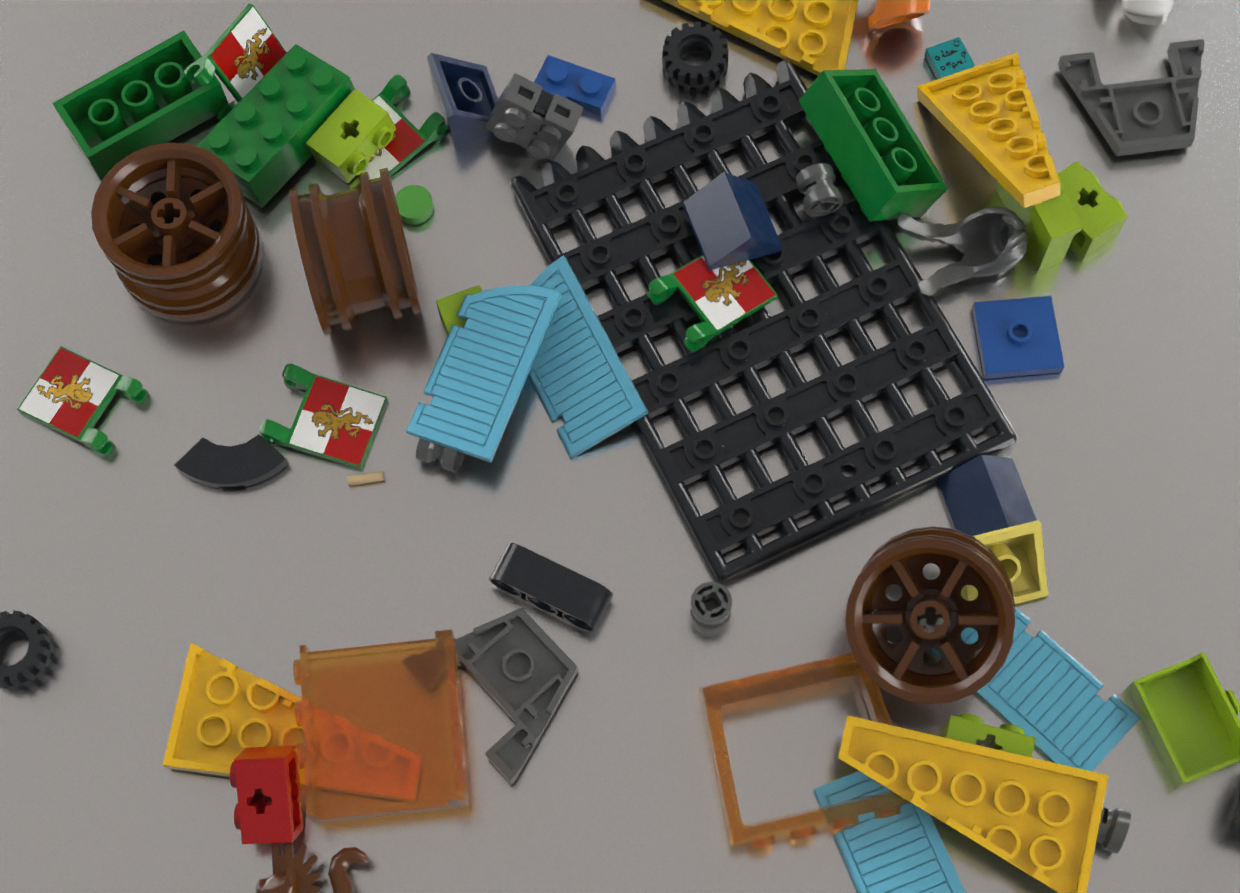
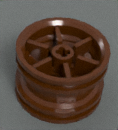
M164 143L148 146L131 153L118 162L103 178L95 193L91 218L92 230L106 258L114 266L125 289L137 303L150 312L169 318L182 319L206 316L223 309L233 302L251 283L259 266L261 255L260 235L233 172L222 159L208 150L184 143ZM214 223H222V228L219 232L210 229V227ZM159 256L162 264L151 265L149 261L151 258Z
M388 168L379 169L380 177L370 179L368 172L360 173L361 183L357 189L325 195L321 192L318 183L309 185V193L304 195L301 194L299 188L289 189L290 207L299 251L315 311L325 336L334 334V326L342 324L344 331L353 330V318L355 315L383 308L392 311L395 320L402 319V310L412 308L414 316L422 314L409 250Z
M930 526L914 528L893 536L873 553L853 585L847 602L845 619L849 645L857 663L873 682L886 692L906 701L932 705L951 703L973 695L988 684L1002 668L1013 644L1015 601L1013 586L1006 569L990 548L975 537L956 529ZM930 563L937 565L940 570L938 577L927 578L923 574L925 565ZM896 584L901 587L902 596L899 599L892 600L887 597L885 590L889 585ZM966 585L974 586L978 591L977 598L971 601L964 599L961 595L962 588ZM927 607L936 608L935 615L942 614L943 618H937L936 625L934 626L926 625V618L920 619L919 615H924ZM895 626L902 630L903 637L900 641L890 642L886 638V631L890 627ZM965 628H973L977 631L978 640L975 643L968 644L963 641L961 633ZM934 648L939 651L941 658L937 664L931 665L924 660V652L927 649Z

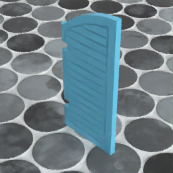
M563 255L550 264L530 284V286L561 291V298L528 376L550 419L554 421L563 416L566 424L559 427L557 432L569 456L574 458L647 415L649 412L570 264Z
M515 285L489 289L474 295L466 294L457 313L459 318L467 320L464 328L452 325L423 391L424 394L433 397L431 404L427 405L418 402L406 433L492 462L561 298V291L537 286Z
M1015 607L1013 644L1006 661L994 678L975 692V694L1009 725L1020 727L1025 730V735L1035 737L1034 747L1050 762L1093 771L1141 717L1115 694L1105 702L1096 694L1103 688L1104 684L1044 631L1040 630L1034 638L1024 629L1032 621ZM965 628L961 633V637L964 642L973 644L978 640V633L973 628ZM934 648L927 649L934 657L940 660L941 656L938 650Z
M860 771L814 789L827 822L829 823L840 818L845 830L836 832L833 836L858 893H966L930 814Z

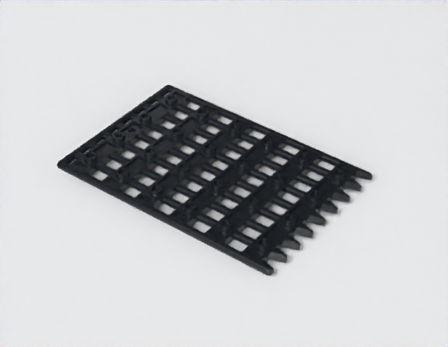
M788 60L778 63L776 72L779 85L774 87L761 76L749 73L743 82L746 99L742 101L737 100L727 90L716 87L710 96L713 113L708 116L695 105L689 102H682L677 110L678 129L672 130L661 119L649 116L643 126L646 143L639 145L628 134L615 131L610 138L612 157L605 160L593 148L582 145L576 154L577 173L571 175L560 163L548 160L542 168L544 187L537 190L522 176H515L510 181V187L550 263L552 264L564 255L583 290L600 282H604L617 307L597 317L616 352H621L637 344L651 369V372L632 380L649 412L647 415L636 420L635 424L713 573L720 581H727L942 479L954 469L981 454L992 455L1013 445L1017 441L1014 429L934 297L921 294L918 283L923 279L888 221L869 222L866 215L861 211L858 201L855 200L841 206L831 214L802 223L789 198L801 193L796 183L797 174L811 165L821 163L831 165L835 177L842 174L831 155L826 151L821 139L801 148L788 127V124L807 117L798 101L807 91V87L793 64ZM774 131L787 155L767 163L754 139ZM740 146L753 170L738 177L756 183L765 207L769 208L775 205L789 229L778 235L783 247L782 251L754 258L750 261L769 284L773 282L778 284L791 308L770 317L764 306L751 314L756 324L737 333L731 326L719 334L721 340L691 352L684 344L685 332L689 328L686 322L698 316L679 291L674 292L659 305L653 304L647 294L631 301L617 275L638 266L649 285L651 281L661 277L652 259L673 251L681 267L694 260L686 244L695 241L696 237L683 208V202L699 190L687 169L707 160L716 178L723 172L731 174L720 154ZM673 175L686 199L666 208L653 183ZM639 190L652 215L631 223L619 198ZM605 205L618 230L597 238L585 213ZM571 220L584 245L562 253L550 229ZM878 235L893 262L873 270L858 244ZM845 251L859 277L839 286L824 259ZM810 266L825 293L805 301L790 275ZM915 297L931 325L911 334L895 306ZM881 313L897 341L876 349L861 322ZM669 329H673L686 356L665 365L651 338ZM847 329L862 357L842 366L827 337ZM813 345L827 373L807 382L792 353ZM778 361L793 389L772 398L757 369ZM954 361L970 390L950 399L934 370ZM743 377L758 405L736 414L721 386ZM919 377L936 406L915 415L899 386ZM708 393L722 421L701 431L686 402ZM884 393L901 422L880 432L864 402ZM672 409L686 438L665 447L651 418ZM850 410L866 439L845 448L829 418ZM814 426L830 455L809 465L793 435ZM993 426L997 435L977 444L973 435ZM779 442L795 472L773 481L758 451ZM956 443L959 444L962 449L961 452L941 460L937 452ZM743 459L759 489L737 498L722 468ZM923 459L927 468L906 477L902 469ZM847 464L852 465L856 473L850 477L845 476L841 472V467ZM708 476L723 506L701 515L686 485ZM888 476L892 484L871 494L867 485ZM852 493L856 501L835 511L831 502ZM814 510L818 512L820 519L803 527H798L795 519ZM781 527L784 536L762 545L759 536ZM744 544L748 553L726 563L722 554Z

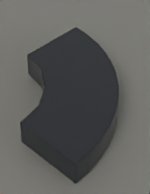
M258 434L248 442L235 446L216 445L205 438H201L174 466L184 476L195 482L220 488L221 486L240 485L246 487L260 483L280 472L289 462Z

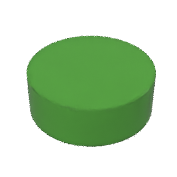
M409 185L397 193L396 201L403 222L416 225L427 221L431 217L434 205L432 196L426 188L419 185Z

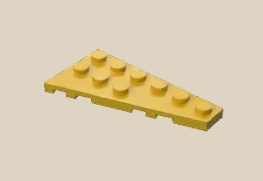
M662 0L765 51L788 60L792 64L817 76L823 70H845L858 0Z
M1018 52L917 86L918 100L1023 208L1038 205L1043 201L1060 196V180L1052 156L1049 155L1045 134L1042 133L1040 128V119L1030 89L1027 88L1024 71L1020 67Z
M190 642L162 764L164 767L230 777L232 762L246 747L296 745L300 787L415 803L423 762L421 757L377 735H373L353 725L351 722L319 708L317 705L261 677L259 678Z
M847 715L838 759L1058 893H1087L1109 775Z

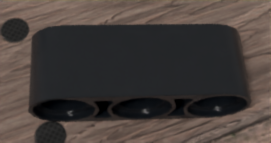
M508 543L489 578L493 585L504 592L589 632L595 631L613 597V593L598 582L515 543Z

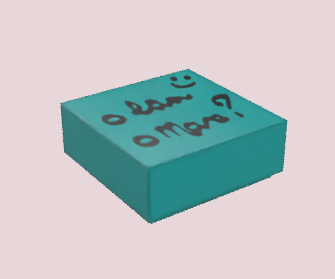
M960 37L926 48L924 56L937 79L975 67Z

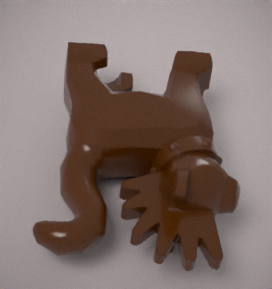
M292 842L285 843L283 856L279 844L272 843L273 874L269 878H263L258 881L255 889L256 893H320L322 889L312 884L318 881L322 874L319 872L310 874L318 861V856L313 855L304 863L307 851L305 843L301 844L295 856L293 854ZM357 847L342 848L331 858L328 875L333 893H353V884L346 872L347 866L350 864H367L368 856L365 852Z

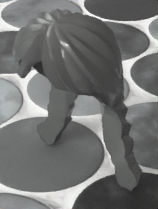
M1004 207L984 208L963 218L958 223L947 225L941 223L933 224L931 222L921 223L905 213L897 217L900 232L922 241H938L942 244H951L964 253L961 262L940 268L929 279L921 280L918 283L921 294L928 297L934 295L938 288H943L959 281L1003 273L1013 268L1026 252L1028 243L1026 226L1014 211Z

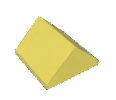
M1038 520L973 536L990 548L1004 565L1013 586L1015 604L1049 596L1042 527ZM966 585L962 588L961 594L964 599L971 601L977 598L978 591L974 586Z

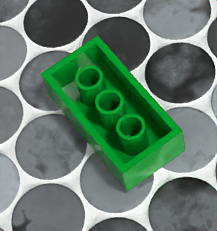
M184 30L52 103L65 127L100 180L118 162L131 153L151 145L167 143L217 115L224 106L229 104L221 83L214 74L212 80L206 86H200L197 82L191 84L185 78L184 70L202 56Z
M295 44L206 135L197 147L206 149L222 159L233 172L242 195L263 208L312 156L306 142L355 88L348 75Z
M876 69L823 70L798 100L807 115L808 121L815 128L826 151L831 155L842 174L844 182L851 189L860 205L861 211L866 215L869 222L897 219L903 213L911 217H921L949 189Z

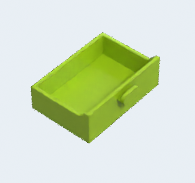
M1061 180L1060 196L1023 208L997 182L995 189L1005 208L1014 211L1026 226L1025 230L1028 234L1026 248L1036 268L1041 270L1062 262L1074 235L1081 231L1084 226L1064 191Z
M1205 652L1134 680L1127 687L1176 789L1240 764V720L1237 714H1240V704L1231 689L1224 691Z

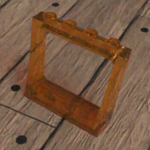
M853 652L699 687L729 840L732 845L749 841L751 849L760 848L776 843L774 838L776 834L791 831L793 839L802 838L818 833L816 825L832 821L835 829L858 824V815L874 811L876 819L900 814L899 805L910 803L889 790L752 824L742 823L720 711L722 707L735 702L854 676L858 681L871 720L892 725L879 685L867 676L857 663Z

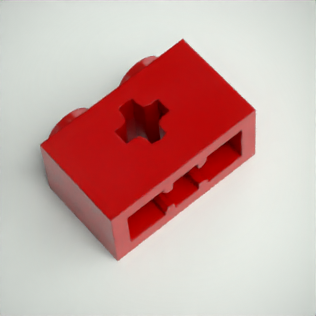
M296 745L246 747L234 759L230 767V783L233 788H237L238 804H236L234 809V825L237 830H241L242 844L294 842L304 829Z

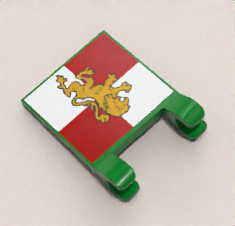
M248 4L209 50L184 70V76L191 84L197 82L200 86H206L212 80L214 72L235 98L234 101L224 106L218 112L217 118L221 121L274 67L287 51L255 6Z
M399 74L393 76L381 93L372 99V101L389 113L396 130L389 144L384 148H379L369 158L368 166L362 173L368 172L370 179L379 178V169L388 168L391 177L429 143L440 139L448 133L445 118L440 113H432L418 130L394 106V104L408 97L411 92L407 86V81Z
M703 255L671 274L651 281L649 284L650 291L647 293L651 302L659 305L678 290L701 319L702 323L691 326L685 332L684 344L691 352L699 350L713 337L763 308L778 297V294L750 260L709 271Z
M60 346L17 410L21 414L83 443L97 453L107 456L112 450L114 443L108 440L105 433L93 427L117 392L131 401L141 404L147 397L148 391L142 388L143 385L137 379L123 376Z
M291 363L287 364L282 372L284 384L294 389L306 390L291 429L266 419L262 422L259 429L261 436L269 444L287 446L361 470L387 403V397L313 374Z

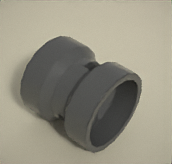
M829 164L811 165L800 171L796 176L798 189L805 195L803 204L808 216H825L835 212L843 205L841 192L834 186L836 177L833 168Z
M421 438L416 449V458L426 463L439 461L443 469L453 473L459 469L465 456L462 452Z
M718 582L702 583L691 595L690 616L693 624L698 629L710 633L720 631L727 626L732 608L730 592L724 585Z
M1103 807L1096 842L1101 843L1105 850L1116 854L1119 853L1129 830L1131 813L1120 808L1110 810Z

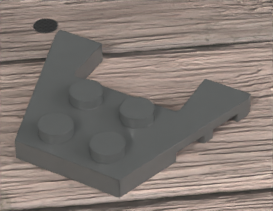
M1203 39L1170 43L1167 54L1174 77L1109 85L1101 83L1094 52L1060 56L1058 62L1059 70L1116 156L1191 147L1195 139L1199 98H1197L1198 86L1202 70H1200L1201 58L1205 44Z
M523 608L473 629V632L453 641H444L440 643L439 647L417 656L415 654L402 662L404 667L428 693L458 666H464L511 717L516 725L485 752L486 757L510 784L516 781L578 672L577 665Z

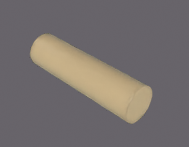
M384 472L347 476L348 486L385 481Z

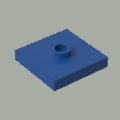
M1051 296L974 302L972 312L984 379L1059 373L1063 371L1065 366Z

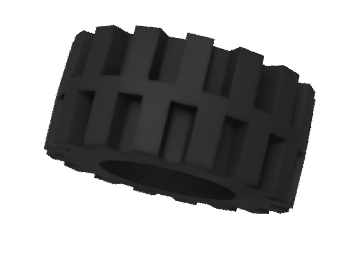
M694 22L692 27H689L688 23L682 24V30H679L677 27L671 31V36L667 35L663 45L662 66L665 78L668 82L673 81V87L677 90L681 86L684 87V93L690 94L691 89L696 90V94H702L703 88H707L708 91L713 90L715 83L720 85L723 81V75L726 76L728 68V43L726 38L722 39V33L718 29L713 32L712 25L706 24L705 27H700L701 22ZM697 50L709 55L711 59L702 65L693 66L683 62L680 57L688 51Z
M13 610V614L7 611L0 612V648L6 640L17 635H24L29 642L26 655L18 663L10 666H4L0 663V687L4 689L9 687L12 690H21V685L27 688L35 685L33 679L37 677L42 680L45 677L42 671L45 667L51 668L53 662L49 658L55 655V648L51 645L54 640L48 630L37 619L29 614L25 615L21 611Z

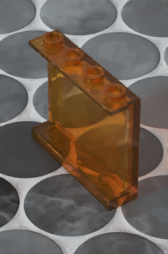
M452 629L435 631V639L310 652L306 645L299 646L300 659L294 660L293 672L296 685H301L302 701H296L295 716L297 726H303L304 742L297 744V760L299 768L305 769L306 784L299 786V804L301 812H307V816L314 823L469 807L457 642Z

